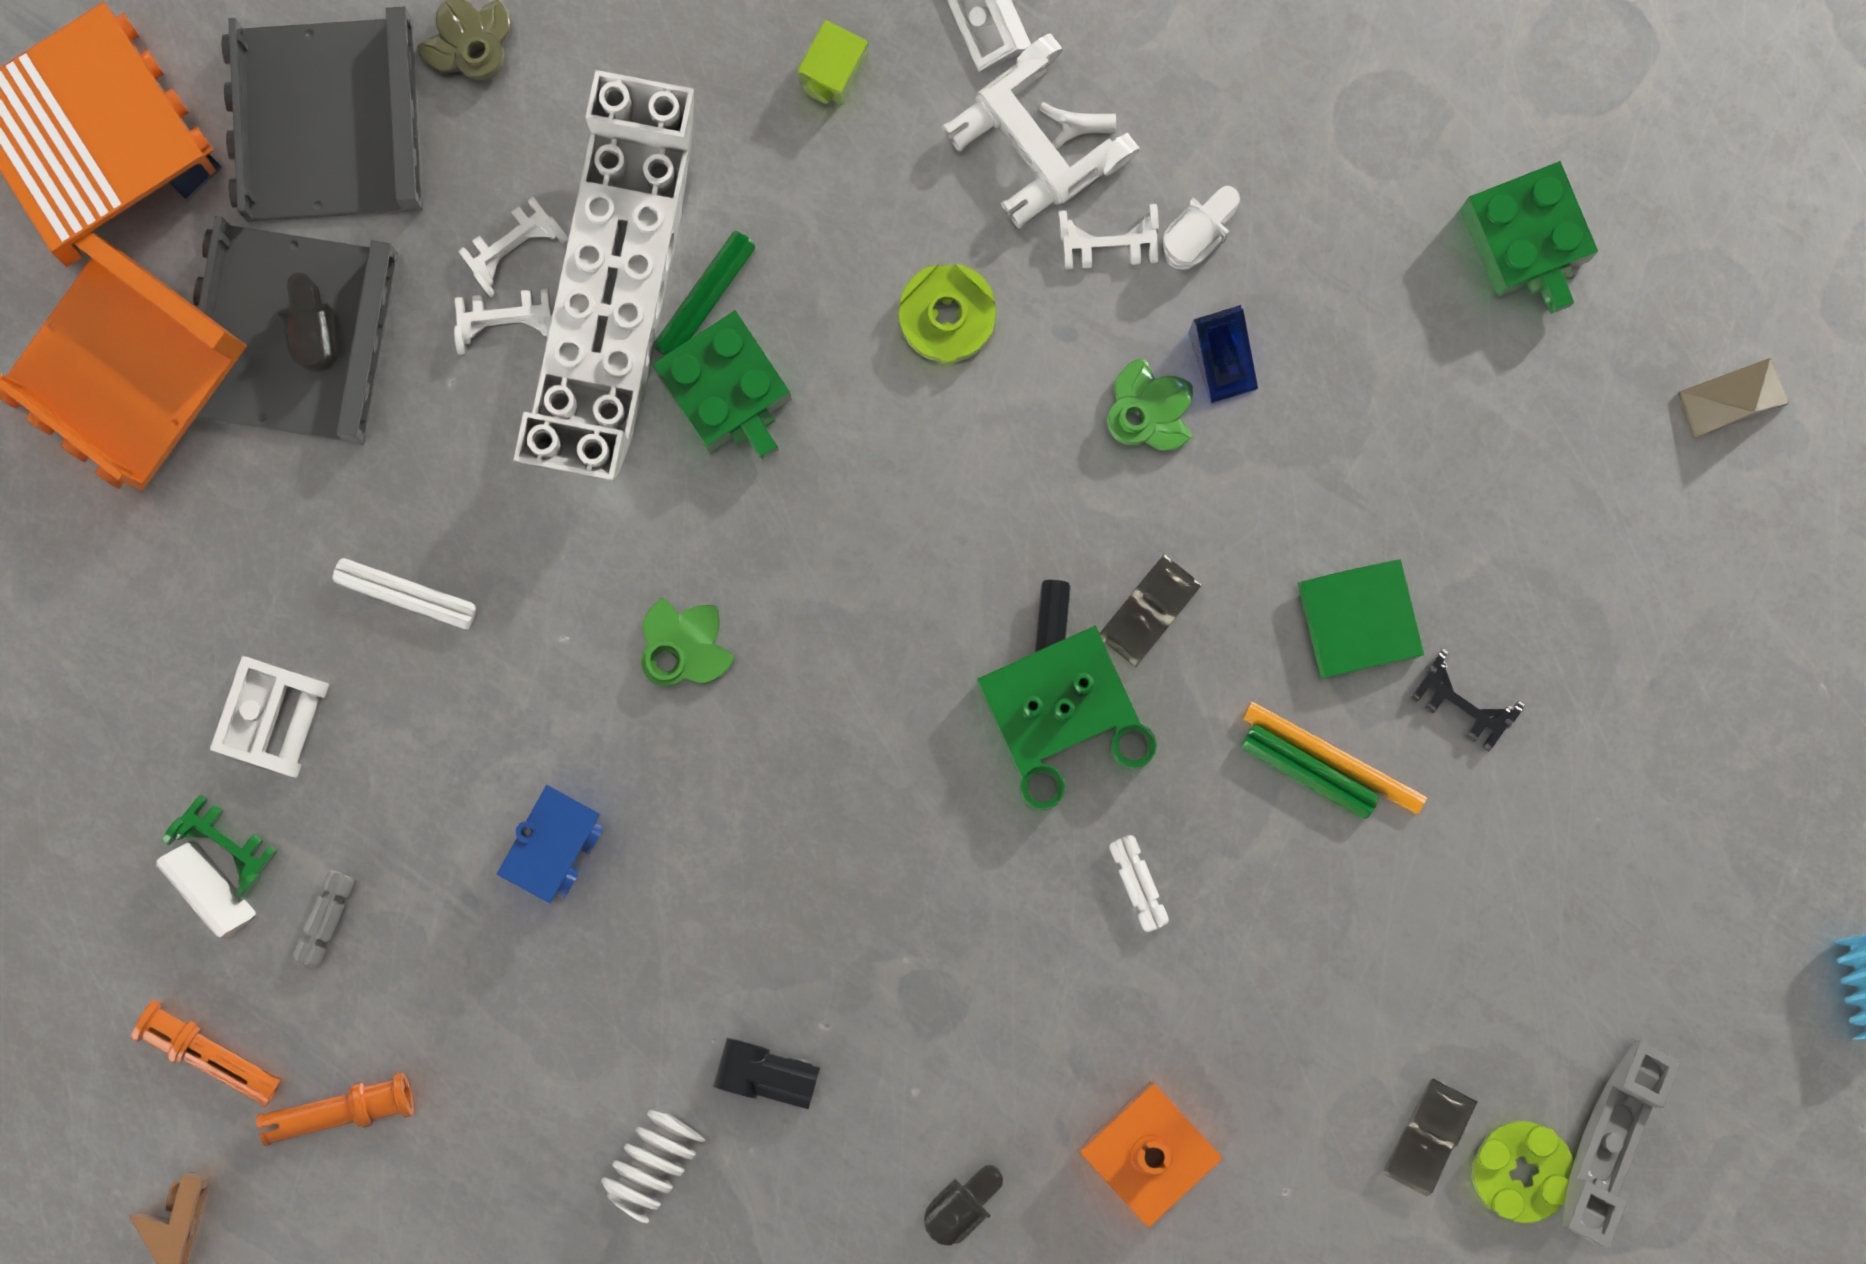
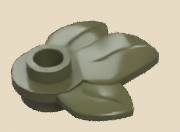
M444 0L436 13V27L439 34L426 39L417 46L419 55L428 66L442 74L461 71L466 77L480 81L495 77L503 66L504 49L502 42L511 28L510 16L506 8L499 0L488 3L480 11L465 0ZM485 50L481 57L473 58L476 53Z

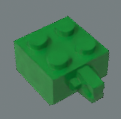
M1561 161L1469 196L1460 211L1492 288L1498 297L1528 286L1531 294L1541 292L1550 314L1571 307L1574 304V300L1567 280L1574 277L1572 268L1589 262L1598 253V249Z
M736 310L652 364L657 376L709 454L731 439L737 445L748 439L762 461L779 450L766 427L775 422L771 413L791 401V394Z

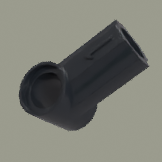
M726 1038L713 1087L757 1099L758 1095L809 1109L820 1067L789 1057L785 1058L770 1054V1049Z

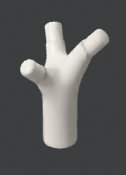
M1045 102L1041 103L1039 107L1042 113L1063 125L1062 132L1051 142L1056 150L1067 140L1079 135L1116 132V114L1068 112L1054 108Z

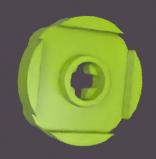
M937 264L920 270L908 281L901 294L898 318L902 334L914 351L929 360L950 365L968 359L984 348L993 334L997 311L993 291L979 273L964 265L955 264L953 266L946 264L939 266ZM940 302L946 306L951 305L953 302L958 304L960 308L957 310L956 315L959 321L955 324L946 322L942 325L938 323L936 319L939 312L935 308L936 305Z
M1511 1121L1495 1127L1485 1136L1484 1141L1478 1147L1477 1154L1474 1155L1471 1165V1176L1478 1197L1489 1209L1493 1210L1500 1217L1518 1223H1533L1552 1216L1565 1204L1568 1182L1574 1161L1566 1143L1551 1128L1529 1121ZM1524 1157L1527 1164H1535L1536 1173L1531 1176V1183L1523 1186L1521 1180H1512L1510 1177V1171L1517 1168L1516 1159Z

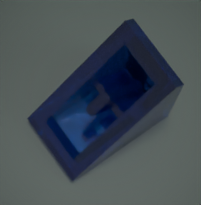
M1239 305L1193 319L1188 334L1211 403L1258 389L1242 306Z

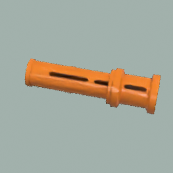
M155 999L149 1003L132 1031V1040L139 1042L143 1039L166 1052L169 1061L181 1064L185 1060L222 1083L259 1102L261 1106H268L282 1082L281 1078L271 1075L243 1059L238 1054L201 1035V1028L198 1027L196 1022L192 1020L188 1023L183 1022L162 1010L161 1003Z
M398 1072L389 1081L365 1086L362 1082L355 1083L352 1087H349L348 1094L266 1114H258L256 1119L257 1129L274 1124L279 1125L278 1129L259 1133L263 1145L268 1146L271 1143L353 1122L358 1127L366 1128L372 1126L373 1120L395 1114H402L405 1118L414 1115V1101L407 1076L404 1072Z

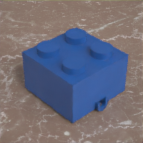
M546 785L526 822H522L517 826V838L496 875L549 904L555 895L565 899L580 872L571 867L580 850L590 854L604 827L596 823L600 813ZM525 827L531 830L529 836H526L523 832Z

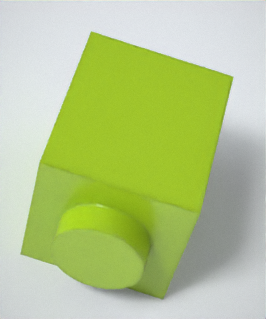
M825 19L797 70L799 83L804 85L802 90L819 102L828 104L830 99L842 105L869 56V41Z

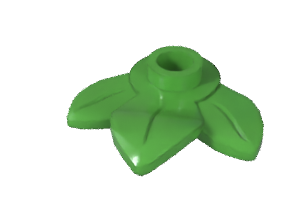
M1141 358L1129 363L1119 373L1114 382L1116 402L1112 405L1107 415V425L1112 436L1120 443L1127 445H1139L1146 442L1160 451L1175 450L1186 444L1192 438V435L1179 417L1187 410L1192 401V384L1177 376H1162L1155 379L1145 359ZM1126 413L1136 415L1140 420V425L1130 424L1126 419Z
M664 598L659 599L651 606L643 620L642 629L648 645L642 653L641 666L645 676L652 683L658 686L670 687L686 679L699 684H705L714 681L731 667L735 659L734 656L726 649L714 645L719 631L720 620L717 606H695L679 615L675 608ZM669 653L675 657L676 664L672 670L662 671L658 668L657 661L662 654Z

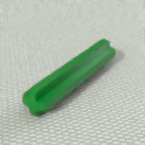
M739 231L732 232L654 341L655 349L665 356L693 337L755 250V243L748 236Z
M1254 725L1251 727L1242 742V748L1360 818H1368L1378 804L1379 797L1377 794L1260 726Z

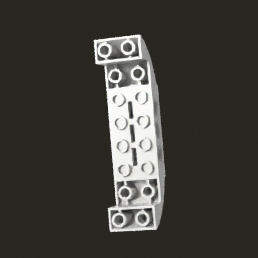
M595 70L585 117L591 135L532 413L523 412L513 459L514 462L614 481L622 467L635 429L641 403L644 399L654 351V341L658 332L682 215L693 128L694 89Z

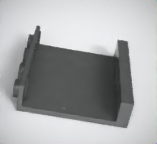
M405 6L385 8L386 19L243 28L236 18H228L229 34L222 35L221 46L224 62L231 66V82L224 83V101L227 112H233L234 130H227L226 146L229 159L235 160L236 178L229 179L228 189L232 208L237 207L238 212L247 222L423 210L413 21Z
M215 216L213 229H207L204 234L202 255L203 258H207L204 277L199 276L195 282L193 303L195 306H198L199 310L245 343L247 347L196 418L364 444L397 263V251L391 243L371 240L370 247L232 226L223 217Z

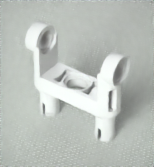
M1051 33L1044 35L1027 47L1017 58L1016 61L1018 63L977 92L975 104L948 124L946 123L942 126L949 140L954 139L953 145L960 152L965 149V146L992 126L997 129L1000 128L1035 173V180L1007 201L1004 200L1001 203L1007 216H1013L1012 222L1019 229L1024 226V223L1051 203L1055 205L1064 204L1101 175L1109 176L1133 159L1140 151L1134 140L1126 133L1113 142L1108 138L1070 167L1015 97L1048 73L1046 67L1054 62L1062 53L1063 49Z

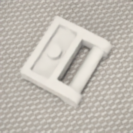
M242 655L210 750L293 778H298L302 764L297 762L319 698L325 699L330 684ZM291 687L300 690L301 693L278 757L265 752L287 688Z

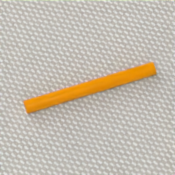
M1254 702L1250 703L1242 718L1253 725L1260 726L1309 756L1417 815L1427 799L1424 795Z

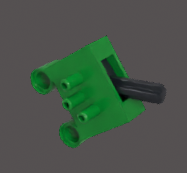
M1055 579L1044 580L1041 584L1035 653L979 677L976 682L1020 777V797L1026 806L1035 811L1051 810L1058 805L1065 792V782L1062 774L1053 766L1042 764V761L1111 730H1114L1115 734L1110 741V755L1115 764L1122 769L1131 771L1141 769L1151 761L1157 747L1155 735L1148 727L1140 723L1096 625L1066 638L1071 586L1066 581ZM1130 733L1142 737L1146 744L1144 757L1139 760L1125 758L1119 748L1121 737ZM1035 775H1047L1055 782L1056 793L1049 801H1037L1029 794L1028 782Z

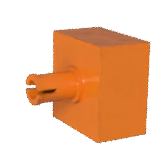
M1151 1081L1077 1149L1148 1228L1223 1159Z

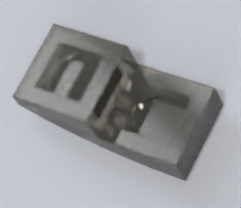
M1163 554L1102 629L1100 636L1103 642L1133 666L1137 667L1203 584Z
M1432 1078L1412 1112L1383 1174L1427 1197L1431 1195L1452 1149L1458 1146L1478 1101Z

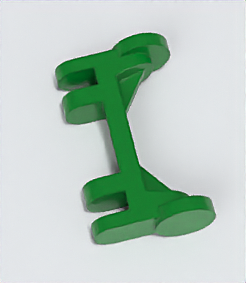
M199 795L183 816L178 817L169 826L162 837V841L170 845L176 839L181 840L184 837L211 839L233 856L239 875L238 885H240L236 896L243 900L256 886L260 879V874L273 859L277 850L269 846L258 860L255 859L253 855L259 849L263 840L254 834L240 848L213 828L223 814V810L218 806L213 805L202 819L197 816L208 800L203 795Z

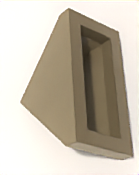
M1771 358L1678 392L1695 438L1789 403Z

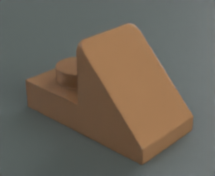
M191 1172L183 1174L180 1182L174 1181L166 1201V1211L172 1212L170 1219L145 1212L130 1214L131 1221L156 1264L189 1263L212 1177Z

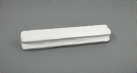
M341 558L338 561L333 572L332 580L337 585L463 629H469L476 614V606L471 602L345 558Z

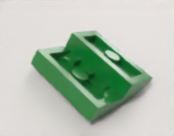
M1401 559L1346 570L1297 583L1321 679L1363 671L1372 667L1425 655Z

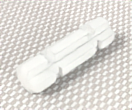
M1127 835L1113 841L1110 844L1111 853L1115 863L1120 862L1122 867L1119 870L1133 906H1138L1140 913L1137 916L1143 930L1151 932L1167 925L1169 918L1163 904L1159 905L1156 898L1159 897V894L1145 860L1140 861L1138 854L1141 851L1135 837Z

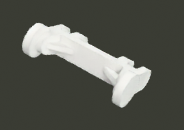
M533 196L527 199V202L534 214L528 218L519 206L511 211L520 225L493 245L488 247L480 235L472 240V243L480 252L474 259L464 247L458 251L473 271L472 275L489 298L496 294L491 285L494 284L493 276L499 260L529 238L549 237L551 239L557 237L562 244L568 241V237L552 216L549 217Z
M1149 204L1148 214H1145L1144 219L1126 235L1105 237L1091 236L1076 227L1072 220H1067L1066 211H1058L1060 240H1063L1065 270L1073 269L1072 250L1081 251L1082 268H1092L1091 249L1129 246L1131 265L1141 264L1140 245L1149 244L1150 263H1158L1157 233H1159L1157 204Z
M541 288V305L533 304L532 290L521 291L522 307L485 310L483 295L472 296L473 312L466 313L463 297L455 298L457 325L454 326V335L458 355L466 354V344H470L472 338L486 326L524 322L541 331L542 335L547 336L548 339L553 316L551 313L549 288Z

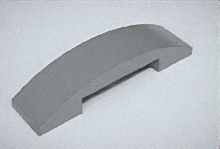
M1635 1040L1626 1052L1601 1093L1579 1144L1565 1198L1564 1228L1604 1248H1610L1627 1204L1626 1200L1618 1197L1651 1110L1653 1107L1664 1108L1681 1061L1641 1040Z

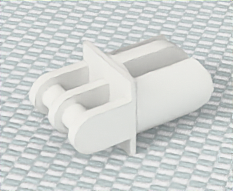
M1221 187L1203 206L1195 198L1191 199L1189 206L1169 225L1164 233L1161 247L1163 257L1168 265L1175 269L1188 270L1192 266L1200 264L1220 243L1223 244L1229 231L1224 225L1234 215L1240 199L1239 193L1234 187Z

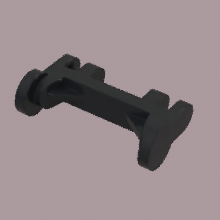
M1442 648L1427 668L1426 676L1412 694L1411 699L1418 702L1428 687L1436 691L1425 708L1434 713L1445 698L1476 719L1466 737L1475 742L1486 726L1493 731L1482 747L1489 752L1505 729H1509L1515 722L1525 704L1518 700L1513 707L1507 706L1504 709H1478L1454 692L1446 670L1447 663L1444 661L1449 652Z

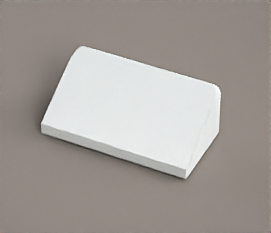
M947 0L979 72L1020 56L1031 45L1012 0Z
M188 842L156 860V866L217 938L230 939L254 919L256 914L253 908L245 899L242 900L236 896L237 889L197 842Z

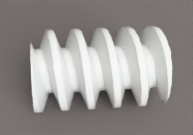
M649 1110L647 1115L655 1125V1128L650 1130L638 1126L635 1130L644 1143L642 1147L628 1143L624 1146V1149L632 1159L630 1164L614 1160L612 1163L620 1175L619 1180L606 1177L600 1180L609 1193L607 1197L612 1203L646 1225L650 1220L642 1207L657 1210L661 1205L654 1190L669 1193L673 1188L665 1173L681 1176L685 1171L676 1157L693 1159L696 1155L688 1140L702 1143L706 1141L700 1134L669 1113Z

